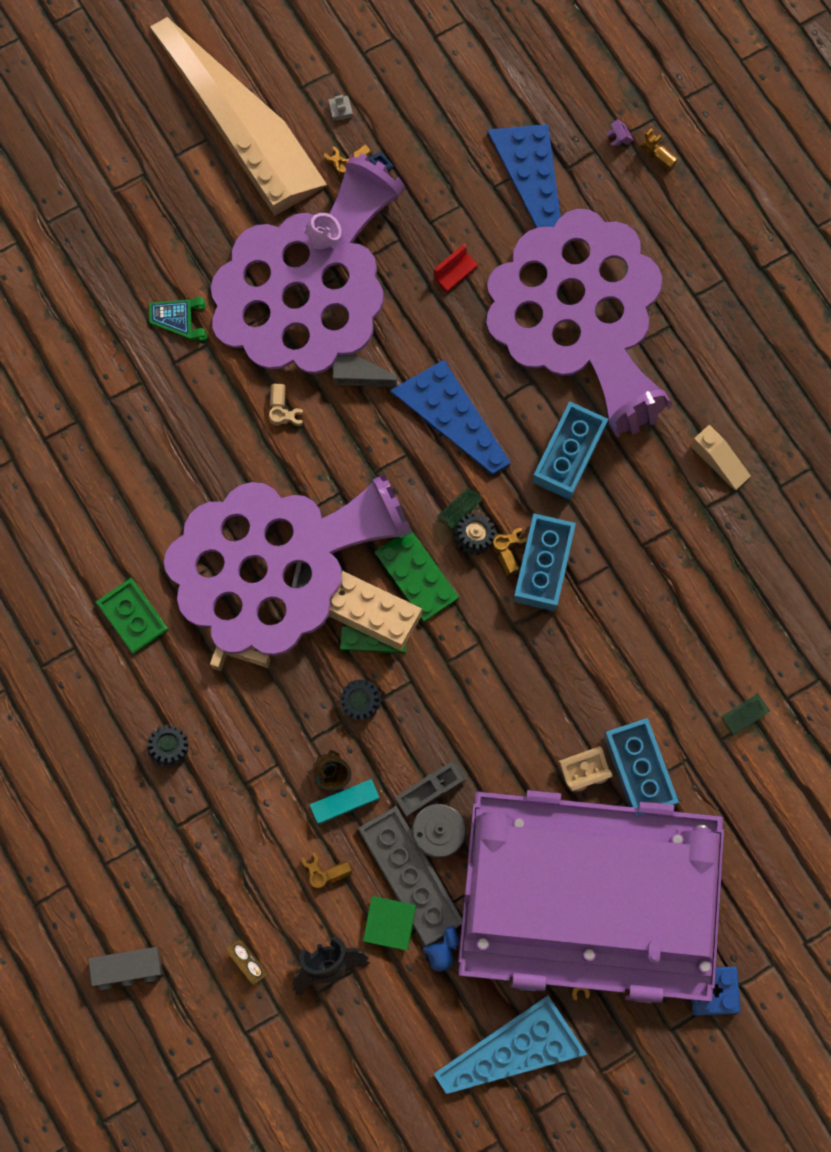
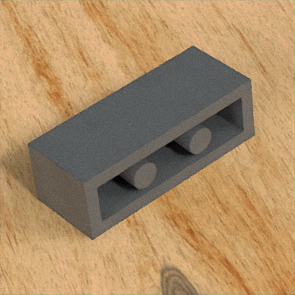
M159 947L88 958L92 986H98L99 990L111 989L112 984L121 983V986L135 985V980L144 979V983L158 981V976H163Z

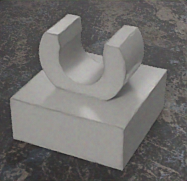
M343 95L335 96L334 99H328L333 121L353 118L348 96L343 97Z

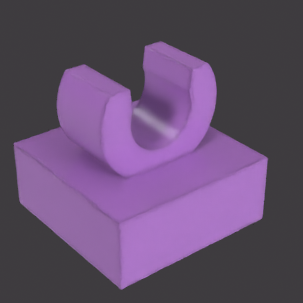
M618 119L611 124L614 130H610L606 134L609 138L616 135V140L611 143L615 147L619 146L622 142L628 145L634 141L626 125Z

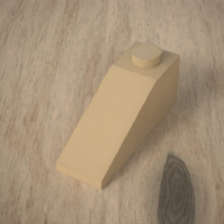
M710 425L694 438L690 447L735 491L751 477L727 442Z

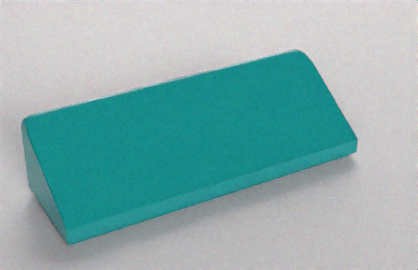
M372 779L312 803L310 807L317 824L321 825L380 800V797Z

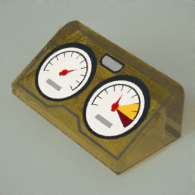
M237 940L226 947L227 953L252 985L258 984L268 975L242 940Z

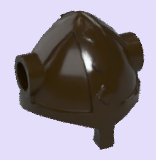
M329 750L328 754L320 756L313 763L315 783L325 790L341 789L351 780L352 773L349 765L334 750Z

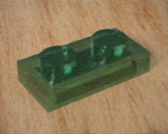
M466 488L437 518L441 523L453 528L458 525L463 516L465 517L476 508L482 498L478 493Z
M757 693L720 718L732 736L768 714L770 710Z

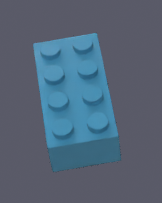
M569 401L533 475L532 483L571 500L606 428L608 419Z
M533 514L513 602L556 611L576 523Z
M648 718L605 732L603 737L629 807L639 808L640 802L674 806L679 803ZM635 813L636 817L645 815L643 813Z

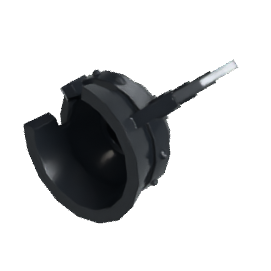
M336 936L331 938L330 946L323 947L322 944H318L316 946L318 950L313 952L312 955L307 950L302 949L299 955L302 968L294 975L292 990L296 991V995H301L314 982H333L335 984V981L341 977L346 968L366 967L370 964L367 961L368 956L364 955V952L359 951L357 948H345L344 943Z

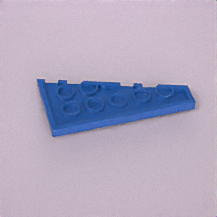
M548 124L487 130V134L492 140L497 154L501 157L504 168L517 193H519L523 200L522 203L525 209L528 210L535 228H554L561 215Z
M445 360L390 390L394 397L399 398L405 403V406L420 415L421 419L446 439L448 438L461 451L463 450L473 458V461L492 476L511 465L506 454Z

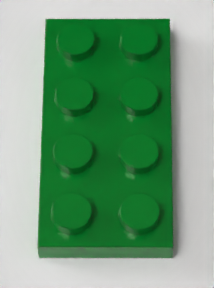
M413 532L401 539L396 537L375 551L376 557L408 602L422 608L420 619L423 623L459 600L458 594Z

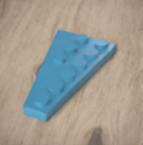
M546 996L435 1072L434 1075L445 1093L448 1094L584 1056L587 1053L550 997Z

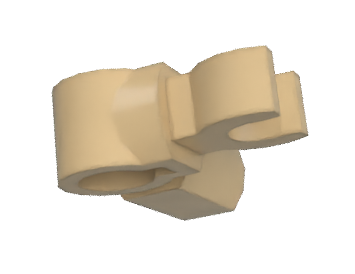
M272 384L270 407L272 409L269 413L270 423L279 426L291 422L295 426H301L302 420H296L294 416L302 415L303 410L298 408L293 411L282 409L285 407V385Z

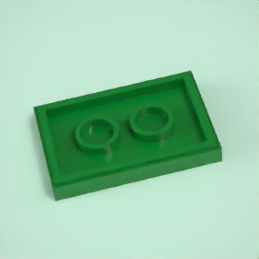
M132 577L96 601L98 607L133 655L169 631Z

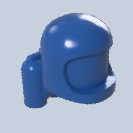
M454 926L445 928L443 942L423 948L424 953L428 955L430 967L435 971H445L453 965L454 956L452 949L456 950L459 944Z

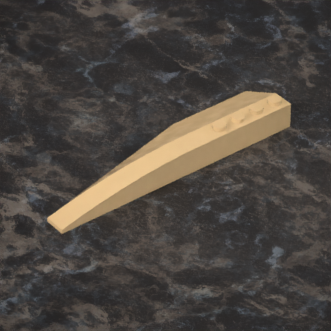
M168 17L150 26V29L274 216L327 187L326 182L283 119Z

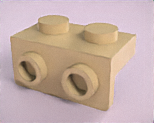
M600 746L559 761L565 783L571 791H582L588 785L594 783L601 784L606 782L607 778L612 777V772L608 769L603 749Z

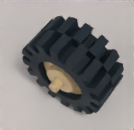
M470 513L466 517L463 516L454 533L456 535L454 538L455 542L458 541L457 546L459 548L463 546V552L469 550L470 555H473L474 552H476V555H480L481 551L483 553L490 548L496 530L493 529L494 524H489L491 519L488 517L486 520L483 519V514L477 517V513H473L472 516Z

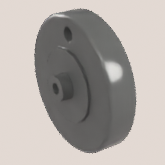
M432 804L422 809L415 817L411 830L412 839L417 849L424 855L434 859L447 858L455 854L462 846L466 836L465 822L454 808L445 804Z

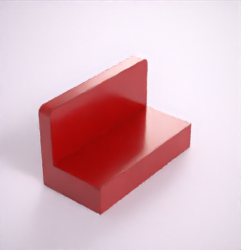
M463 244L434 269L433 279L446 293H449L476 270L478 264L467 254V246Z

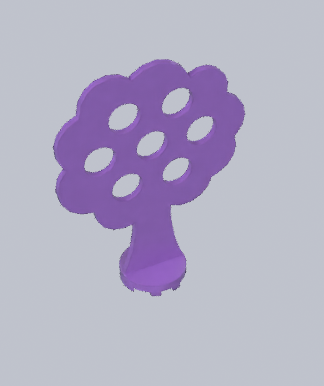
M361 153L359 157H354L352 154L345 164L346 170L338 197L329 213L338 220L342 230L341 237L334 249L331 247L314 249L311 246L308 235L304 233L305 227L314 216L309 213L295 214L287 218L279 227L269 224L255 225L245 230L236 239L232 249V261L220 267L214 275L211 284L212 298L217 304L212 318V328L216 337L224 345L233 348H244L250 360L262 368L270 370L280 369L295 362L301 370L311 374H318L332 367L338 355L354 354L362 350L370 342L373 335V319L381 312L384 304V292L379 281L376 279L377 265L374 256L369 249L360 244H353V241L367 223L391 201H397L405 189L400 178L398 177L395 181L389 176L386 166L379 161L374 165L370 163L367 155ZM296 243L306 245L310 249V257L304 265L293 268L284 263L283 255L289 246ZM259 262L267 264L271 269V276L264 285L253 287L245 282V272L250 265ZM333 265L344 266L349 270V280L344 287L332 290L323 285L322 276L329 267ZM294 284H302L310 291L308 302L303 307L297 309L287 307L283 302L284 292ZM261 302L269 306L270 317L264 325L251 327L245 323L244 313L251 304ZM332 306H343L349 312L347 324L339 330L332 331L326 329L322 324L324 312ZM293 325H303L310 332L308 343L298 350L288 349L283 344L285 331Z
M575 209L566 212L560 217L554 228L538 227L523 235L514 249L513 262L504 263L495 268L488 279V292L494 303L487 313L486 323L492 337L497 342L508 346L511 357L518 364L526 368L545 367L553 374L567 376L580 372L590 362L598 376L605 396L609 425L617 437H620L619 433L630 431L632 435L640 432L639 426L648 421L650 425L658 421L657 415L666 406L670 410L672 402L664 390H661L641 372L626 351L636 347L646 337L649 331V317L646 309L656 302L662 290V276L659 267L651 258L641 254V243L636 232L627 224L617 221L604 222L597 213L591 210ZM574 240H581L590 247L589 257L580 264H570L562 257L565 245ZM619 258L627 264L628 272L621 281L608 282L600 276V267L606 260ZM531 263H539L547 269L545 282L537 287H527L519 279L522 269ZM570 280L578 281L585 287L583 299L574 305L563 304L557 298L559 287L564 282ZM606 299L620 301L624 306V314L621 319L611 324L601 322L595 314L600 302ZM527 303H534L543 310L541 322L532 328H524L515 320L518 308ZM565 321L573 322L581 329L579 340L574 345L568 347L560 346L553 340L555 327Z
M385 474L373 479V483L350 503L322 518L321 511L315 502L305 496L291 495L281 498L274 488L264 483L250 482L232 490L223 503L208 502L198 506L191 512L185 522L184 535L172 542L167 549L164 565L165 571L171 580L179 585L177 601L181 613L190 623L198 627L211 628V637L219 649L229 654H240L254 647L264 655L277 656L290 651L297 645L302 635L316 631L323 626L329 617L330 599L338 592L342 583V569L338 560L332 555L333 553L367 541L399 537L401 539L411 534L412 531ZM235 516L246 518L250 524L246 537L239 541H229L223 537L222 528L228 519ZM276 521H286L293 526V536L285 545L273 546L266 541V530L269 525ZM208 552H218L224 557L225 561L222 571L210 578L201 576L197 572V563L200 557ZM253 557L265 560L268 565V571L261 581L247 583L241 579L240 568L246 560ZM297 562L309 565L312 569V577L308 584L301 588H291L285 584L283 577L288 566ZM227 594L239 596L242 599L243 606L242 611L237 617L231 620H221L215 615V604L220 597ZM270 599L283 601L287 609L284 619L275 625H265L258 618L260 606Z

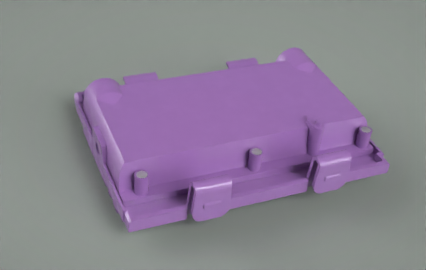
M527 790L526 797L476 792L472 811L458 976L509 981L511 977L513 978V984H510V988L528 991H545L546 985L621 993L628 989L630 994L625 996V1000L644 1003H662L663 997L712 1002V994L715 987L724 829H722L723 817L674 812V805L640 802L639 808L564 801L561 800L560 793ZM635 813H643L645 815L636 817Z

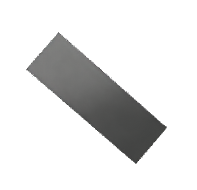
M397 806L358 828L398 900L417 905L413 926L425 947L443 937L446 927L454 926L456 929L462 925L460 914L428 859L415 846L412 832Z

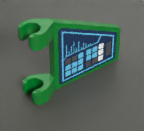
M196 297L190 300L149 303L150 324L191 340H207L205 329L198 328L192 330L191 309H206V302L203 297Z

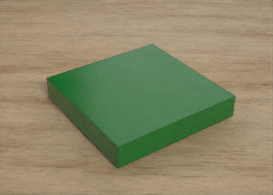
M372 896L363 941L408 950L417 905Z

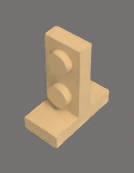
M216 646L210 665L213 669L221 671L228 655L268 668L271 659L269 655H264L256 649L254 651L249 649L240 654H229Z

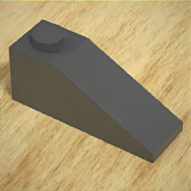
M338 355L333 365L334 385L397 387L396 375L357 355Z

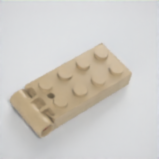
M342 571V583L339 590L330 599L329 617L400 651L403 650L422 616V608Z

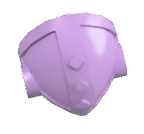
M318 213L307 224L304 233L308 235L309 242L314 249L329 247L334 249L341 237L342 230L335 217L328 213Z

